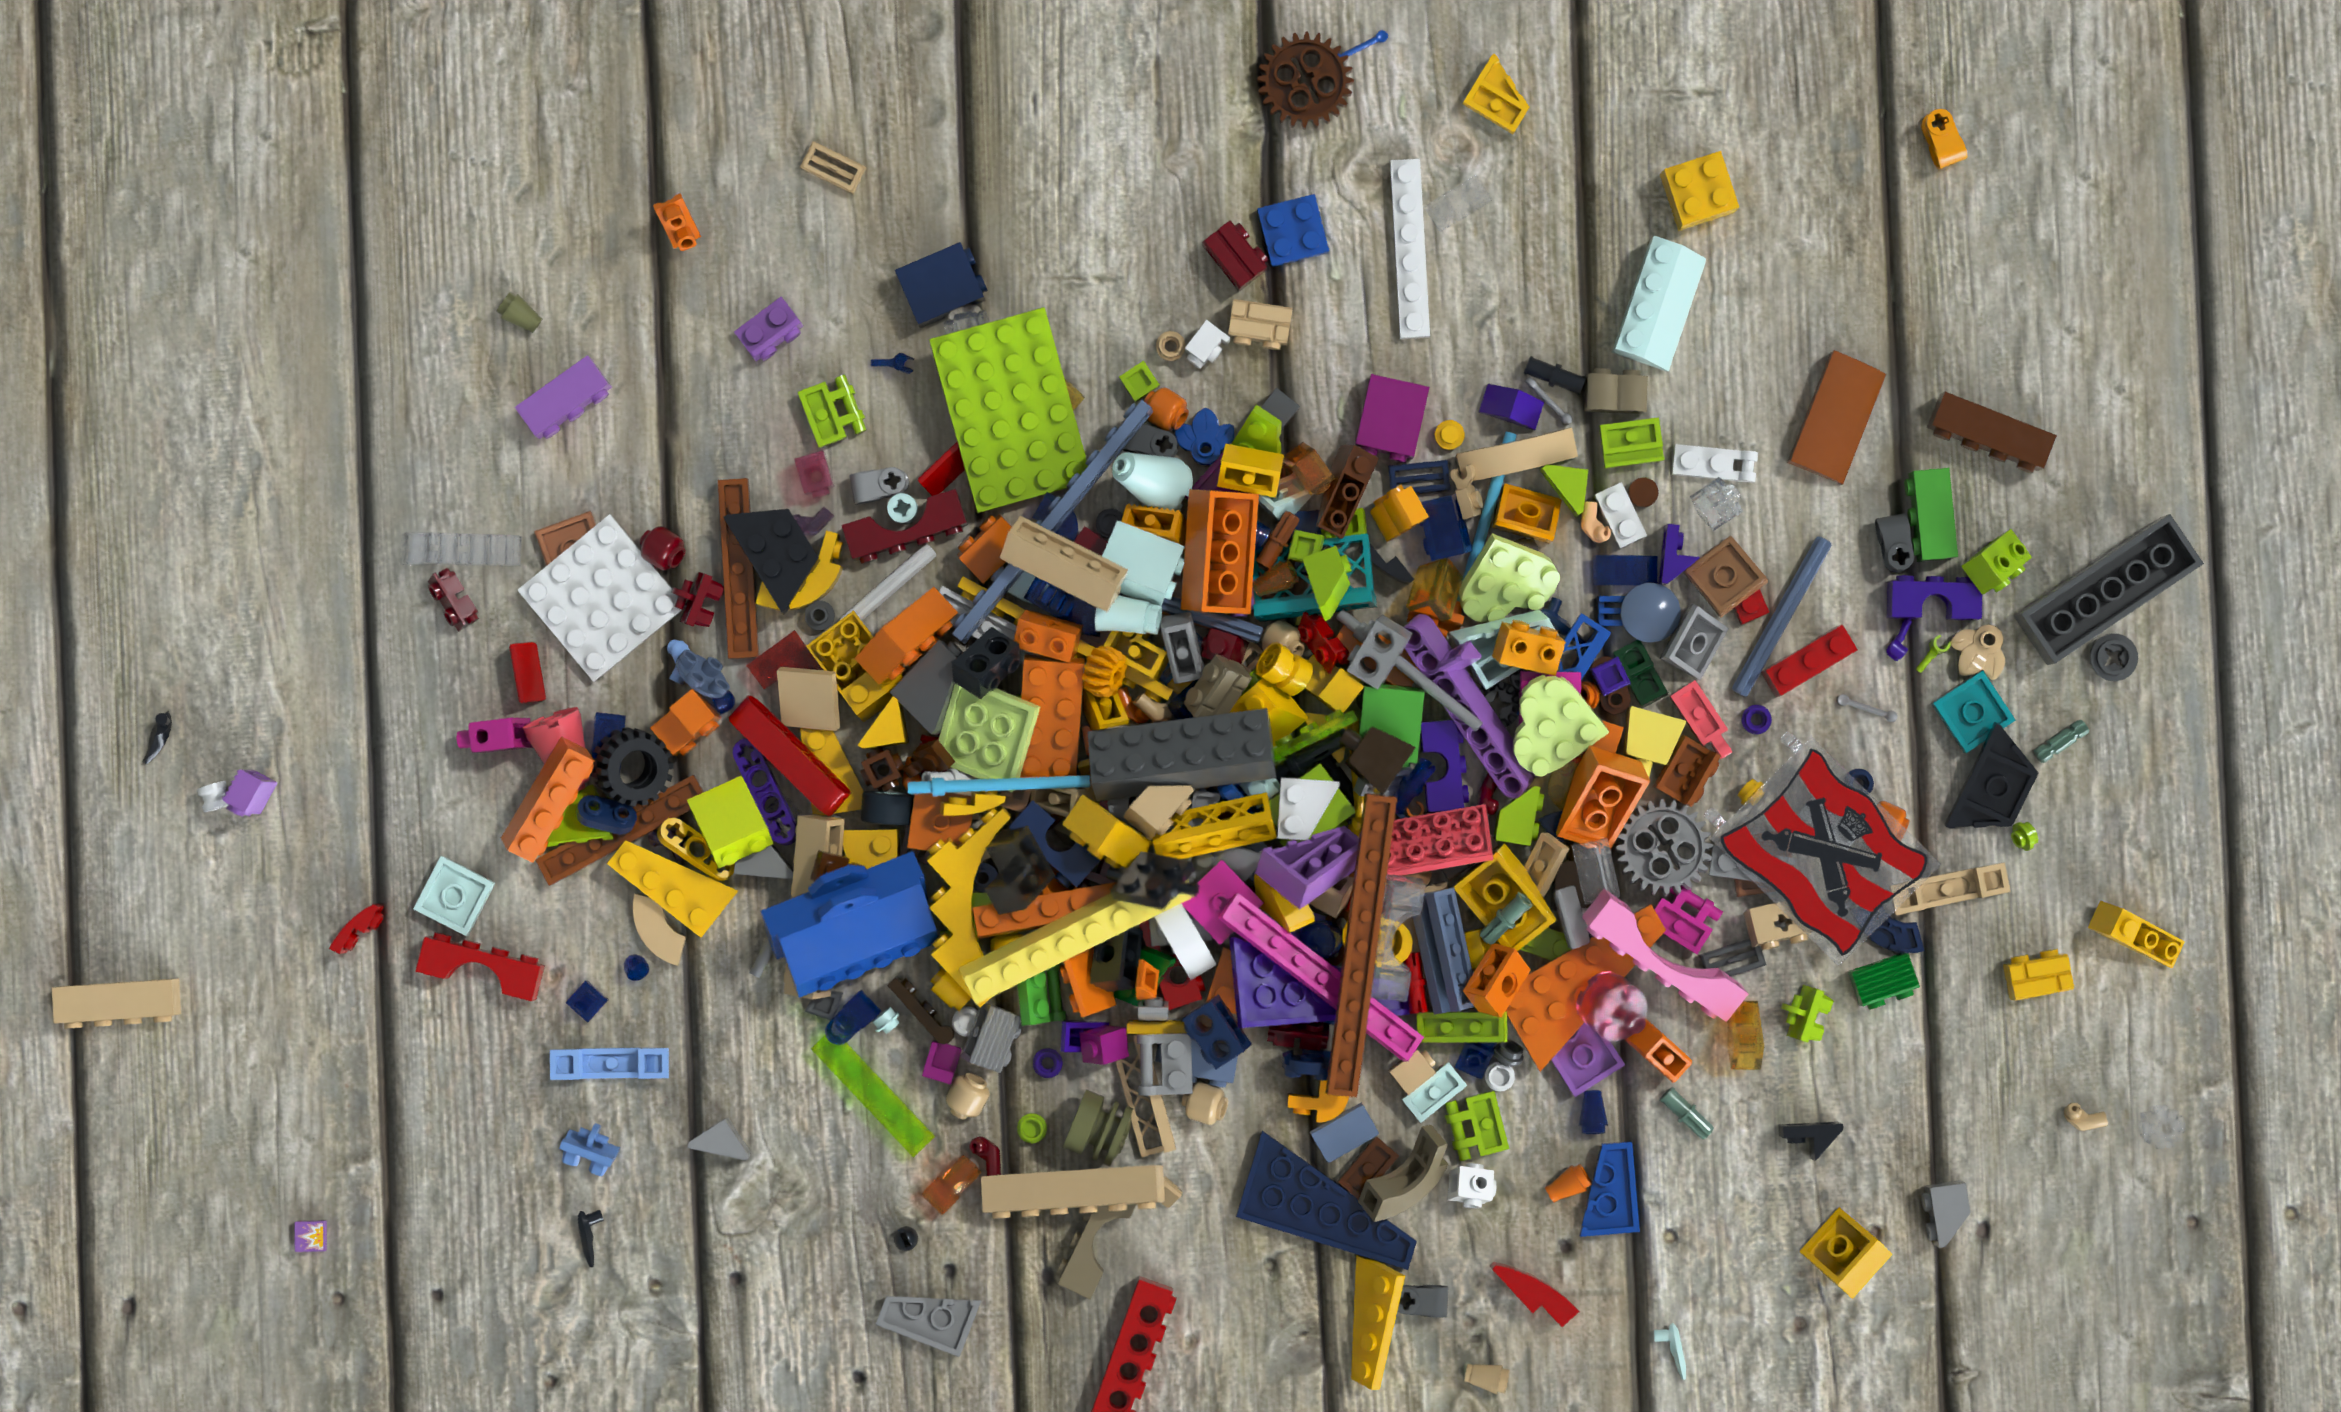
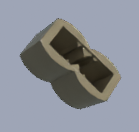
M1593 369V373L1586 375L1584 411L1624 414L1646 413L1648 376H1642L1640 370H1623V375L1611 374V369Z

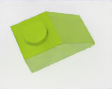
M1337 546L1302 558L1319 609L1325 621L1332 618L1350 586L1347 573L1351 572L1352 569L1346 554L1340 556Z

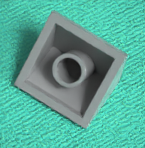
M1692 604L1685 610L1659 659L1701 680L1729 628L1697 605Z

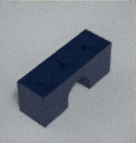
M1032 800L1009 826L1008 831L1011 833L1009 839L1019 848L1023 849L1026 846L1034 853L1031 858L1043 869L1047 866L1056 873L1054 876L1055 880L1064 888L1068 889L1071 886L1073 889H1076L1100 862V859L1087 851L1085 846L1077 842L1064 852H1057L1051 849L1046 842V832L1055 822V819Z

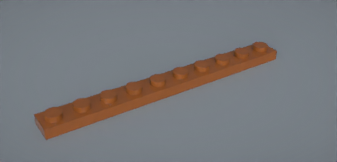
M1365 793L1326 1085V1093L1328 1095L1356 1098L1358 1096L1397 801L1395 796Z

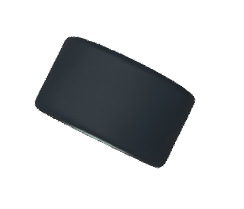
M890 791L863 792L861 821L886 825H910L914 794Z

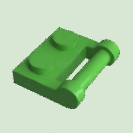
M1061 963L1045 970L1047 971L1051 1012H1049L1045 971L1017 984L1022 1026L1067 1020L1066 1011H1063L1058 970L1061 967Z

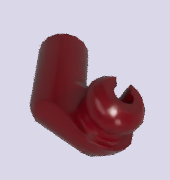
M979 1136L972 1139L969 1144L970 1151L986 1161V1176L1001 1175L999 1148L985 1137Z

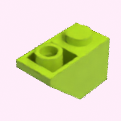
M1531 786L1521 796L1513 799L1497 811L1493 836L1495 841L1531 846V841H1537L1539 823H1535L1536 811H1542L1544 794L1539 793L1540 787Z

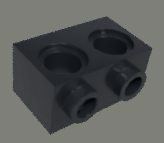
M991 627L952 662L953 682L979 699H982L989 691L995 690L1009 673L1015 672L1019 667V643Z

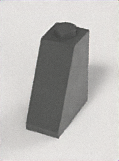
M939 640L890 691L930 734L938 736L942 730L955 684L953 682L952 662L963 653L952 641L947 643Z

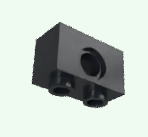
M1132 927L1094 946L1090 984L1107 992L1136 989L1138 963L1141 956L1143 938L1142 930Z

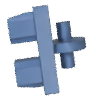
M595 1123L591 1131L582 1127L579 1132L569 1129L559 1149L563 1150V1163L570 1166H578L581 1157L591 1160L589 1171L592 1174L603 1176L616 1159L620 1147L609 1144V1137L599 1134L601 1125Z

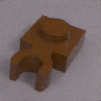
M818 850L810 880L815 882L820 876L848 865H863L856 862L848 864L849 858Z

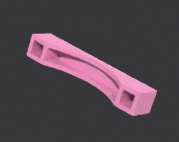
M1606 889L1601 891L1582 916L1588 925L1586 930L1598 940H1601L1602 937L1611 942L1609 946L1622 956L1625 953L1634 958L1632 962L1645 972L1651 969L1656 973L1655 978L1668 988L1671 985L1679 989L1678 994L1690 1003H1693L1694 1000L1702 1005L1701 1010L1713 1019L1719 1016L1727 1022L1748 996V992L1741 983L1719 968L1700 969L1685 967L1672 963L1656 954L1643 941L1637 928L1635 915L1629 906Z

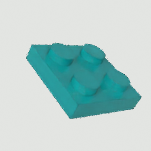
M1983 670L1931 703L1964 753H1968L1986 741L1994 722L1999 723L2004 729L2016 721Z

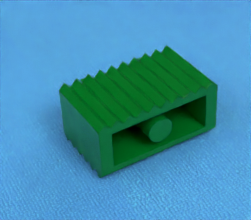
M1899 953L1847 971L1858 1004L1860 1006L1867 1005L1868 1010L1885 1005L1884 999L1896 996L1897 1000L1914 995L1913 989L1920 987L1908 953Z

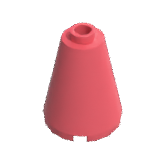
M578 707L553 712L554 715L547 718L542 716L523 726L524 735L544 764L561 736L585 748L582 718ZM589 777L583 779L578 787V791L586 788L585 783L589 781Z

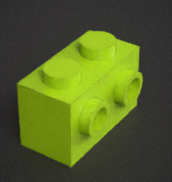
M2009 529L1989 542L1961 567L1982 595L1992 589L1997 593L2011 583L2008 578L2012 580L2026 570L2023 565L2032 556L2012 529Z

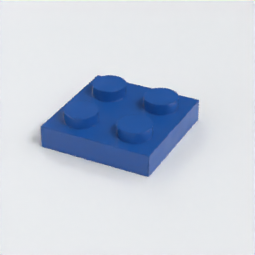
M1315 194L1257 208L1271 267L1329 253Z

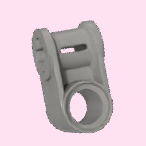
M895 467L863 471L849 475L855 505L875 502L882 498L904 493L909 486L907 474ZM892 474L901 478V482L897 483L896 489L887 484V481L892 479Z

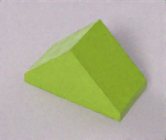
M1546 464L1539 470L1575 517L1584 512L1588 469Z

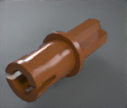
M1289 511L1283 513L1273 532L1267 534L1269 539L1255 561L1272 570V566L1283 548H1288L1289 545L1286 543L1300 522L1296 515Z

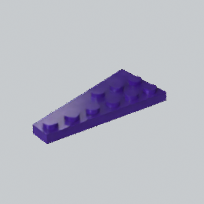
M1235 937L1229 938L1238 1029L1335 1021L1336 1009L1249 942ZM1332 965V966H1333L1334 968H1336L1338 971H1340V972L1342 971V968H1341V967H1337V966ZM1373 976L1371 996L1396 1016L1409 1015L1407 987H1404L1403 983Z

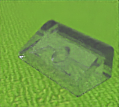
M1604 838L1573 845L1572 849L1584 903H1593L1603 889H1606L1616 897H1620L1608 839Z

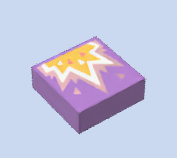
M327 1220L294 1222L295 1252L327 1251Z

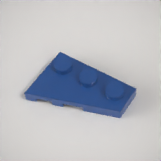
M1632 1141L1601 1143L1579 1236L1640 1232Z

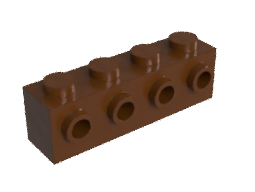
M1943 392L1939 395L1927 425L1928 429L1934 431L1933 435L1940 439L1950 441V438L1962 441L1961 446L1968 450L1977 452L1978 449L1990 452L1988 457L2000 462H2006V459L2017 463L2016 468L2028 473L2044 469L2057 437L2053 433L1948 392Z

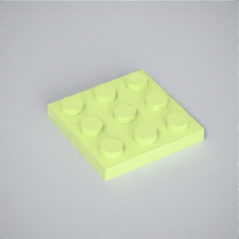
M955 683L939 737V742L955 760L951 767L978 779L1020 778L1041 706L999 689L989 691L982 699H979Z

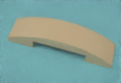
M1570 427L1513 442L1456 453L1460 476L1466 478L1467 471L1465 466L1472 464L1476 472L1473 481L1568 460L1578 457L1573 430Z
M1998 863L1918 879L1893 897L1891 901L1894 915H1900L1965 900L2008 893L2011 890L2005 863ZM1910 881L1890 885L1889 891L1895 893Z

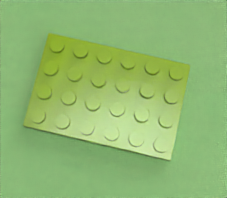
M1045 307L929 339L977 513L1065 489L1076 473L1081 475L1088 467L1085 464L1087 459Z

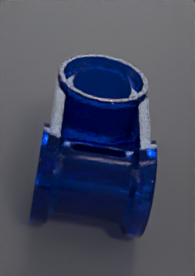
M861 989L828 1022L825 1027V1035L831 1043L843 1045L859 1030H863L882 1010Z

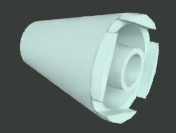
M1125 452L1115 459L1112 467L1113 477L1148 508L1152 506L1153 509L1155 507H1158V509L1163 507L1164 510L1167 508L1169 510L1174 509L1175 511L1180 510L1183 507L1180 503L1185 495L1189 497V489H1192L1193 477L1190 467L1175 457Z

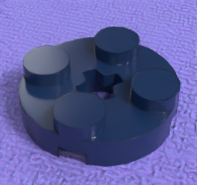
M1302 1049L1301 1055H1294V1050L1284 1052L1282 1054V1068L1285 1069L1284 1075L1296 1078L1306 1074L1313 1075V1078L1316 1080H1327L1331 1051Z

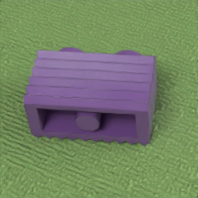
M237 770L238 775L234 776L235 780L231 781V786H228L229 791H226V796L222 797L223 801L229 804L227 809L242 817L243 815L250 817L251 814H261L277 782L256 770Z

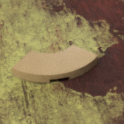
M635 893L633 899V918L640 938L656 956L670 964L679 966L686 936L676 932L669 925L664 908L650 897Z

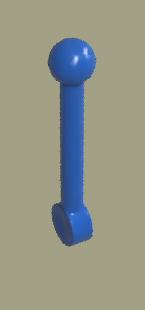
M1381 30L1377 33L1376 37L1341 54L1339 53L1338 56L1348 55L1349 57L1377 42L1383 43L1388 39V33Z

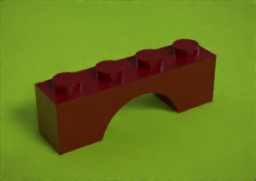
M956 489L928 497L922 518L909 529L902 531L887 530L879 526L870 516L843 524L842 528L852 559L854 561L860 560L861 564L877 560V554L888 551L889 555L903 552L906 550L905 545L917 542L918 546L935 541L934 536L945 533L946 537L963 532L962 527L968 524Z

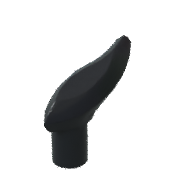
M169 711L159 713L155 718L156 724L150 734L148 750L143 759L145 764L150 763L156 757L169 737L172 726Z
M600 1209L587 1215L583 1211H580L578 1214V1228L582 1249L589 1267H594L592 1244L594 1236L590 1226L604 1221Z

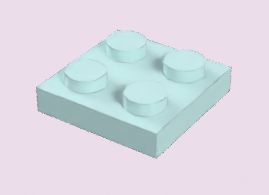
M440 856L413 909L465 936H469L495 882L444 856Z

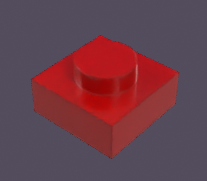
M1760 589L1734 608L1741 625L1770 613Z

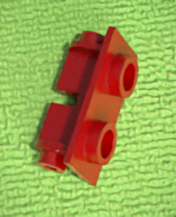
M1304 612L1298 626L1300 639L1314 654L1317 662L1323 666L1328 674H1331L1335 663L1338 662L1342 665L1348 661L1349 651L1338 637L1330 640L1327 639L1333 637L1334 632L1322 616L1317 614L1309 616L1307 612Z

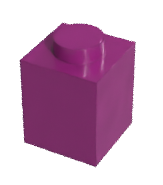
M1104 1025L1079 1033L1083 1063L1105 1065L1129 1057L1126 1027Z

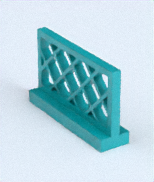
M1368 533L1344 536L1343 539L1338 537L1324 539L1323 547L1342 545L1338 549L1340 556L1345 555L1344 552L1351 543H1363V553L1356 562L1347 556L1348 561L1352 564V571L1347 573V576L1350 578L1355 570L1359 569L1366 576V587L1353 588L1350 585L1335 612H1341L1343 609L1351 611L1377 607ZM1291 543L1287 544L1289 545L1288 548H1283L1282 552L1284 553L1281 557L1277 558L1278 561L1268 573L1259 567V562L1255 561L1263 547L1255 548L1253 571L1255 604H1253L1254 616L1260 622L1302 617L1304 612H1307L1309 616L1312 614H1322L1315 594L1311 593L1313 588L1310 580L1301 574L1305 568L1304 563H1301L1295 569L1285 561L1288 557ZM1363 561H1364L1365 569H1363V568L1360 566V564H1361ZM1282 563L1294 572L1283 586L1272 578ZM1260 573H1262L1265 576L1261 581ZM1298 576L1310 585L1302 595H1294L1287 590ZM1268 580L1281 588L1274 598L1262 600L1261 589ZM1285 592L1289 595L1287 597H1282V595Z

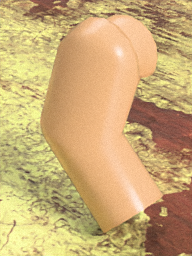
M1585 501L1584 512H1582L1581 529L1594 542L1602 543L1609 540L1611 536L1610 528L1604 526L1596 518L1598 503Z

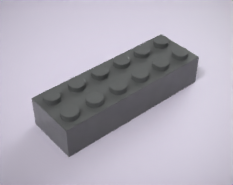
M2171 514L2155 520L2015 614L2014 617L2046 665L2055 664L2204 563Z
M1267 708L1088 731L1091 784L1096 801L1140 796L1148 786H1191L1193 789L1276 778L1272 729Z

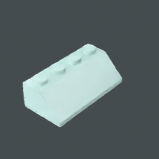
M1653 236L1649 241L1612 353L1668 372L1707 259L1681 244Z

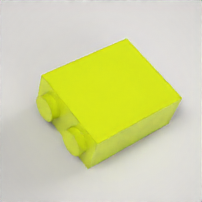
M742 775L687 800L718 869L734 864L739 859L755 852H760L774 844L768 827Z

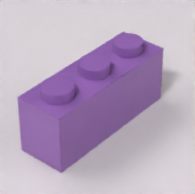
M587 355L515 406V409L537 438L545 437L548 439L560 431L559 425L568 419L572 422L583 415L585 412L583 408L591 402L598 404L609 395L607 391L612 386L593 359Z

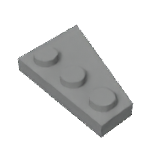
M886 1296L875 1325L960 1357L981 1300Z

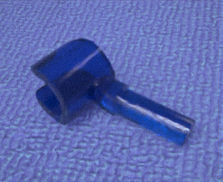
M898 353L893 359H871V366L894 367L898 371L910 374L913 372V369L904 367V363L909 359L914 360V358L904 353Z

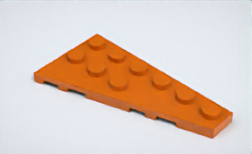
M1649 904L1636 911L1634 915L1643 941L1651 948L1666 929L1652 904ZM1593 936L1588 944L1570 949L1530 972L1505 1011L1539 1072L1544 1069L1635 966L1632 962L1634 959L1627 953L1624 956L1618 954L1609 946L1611 942L1604 937L1598 940Z

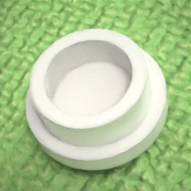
M1498 1061L1490 1064L1485 1071V1081L1495 1091H1505L1514 1083L1515 1073L1513 1068L1501 1065Z

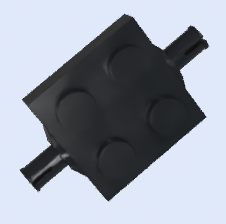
M1141 851L1128 868L1119 869L1111 866L1107 870V878L1117 880L1110 890L1113 900L1164 910L1168 903L1180 894L1196 897V894L1199 893L1198 884L1186 882L1194 872L1192 861Z

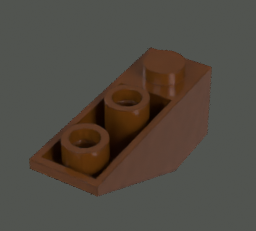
M1356 445L1340 446L1328 473L1316 524L1317 527L1340 539L1344 538L1379 460L1378 457Z

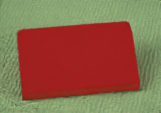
M956 442L918 478V482L931 496L940 494L965 470L958 443Z
M535 642L510 644L509 649L519 702L529 704L546 700L537 644Z

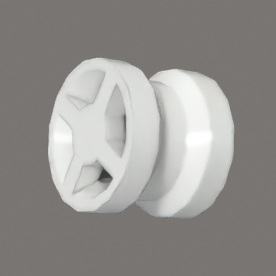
M226 781L216 782L197 789L198 796L202 797L204 802L202 806L204 813L229 805L222 798L226 796L225 792L228 787Z

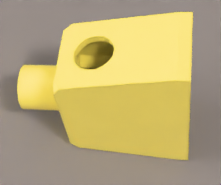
M1629 706L1626 712L1623 755L1641 761L1648 777H1650L1653 763L1667 765L1686 721Z

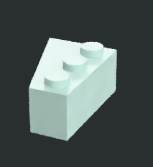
M1540 610L1449 632L1457 646L1466 641H1471L1481 654L1482 658L1469 665V668L1476 680L1486 690L1521 669L1500 664L1492 657L1501 622L1512 624L1513 620H1519L1530 624L1529 628L1540 630L1541 626L1555 629L1550 619Z

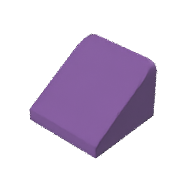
M1466 641L1448 651L1438 669L1441 672L1461 670L1480 660L1482 656L1471 641Z

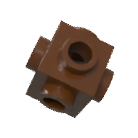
M879 747L865 754L867 759L861 762L864 769L860 770V773L867 787L872 785L873 789L882 788L883 792H886L900 785L898 779L903 777L901 770L904 764L898 752L892 754L891 750L883 751L882 747ZM881 764H886L889 767L887 775L882 776L879 774L878 768Z

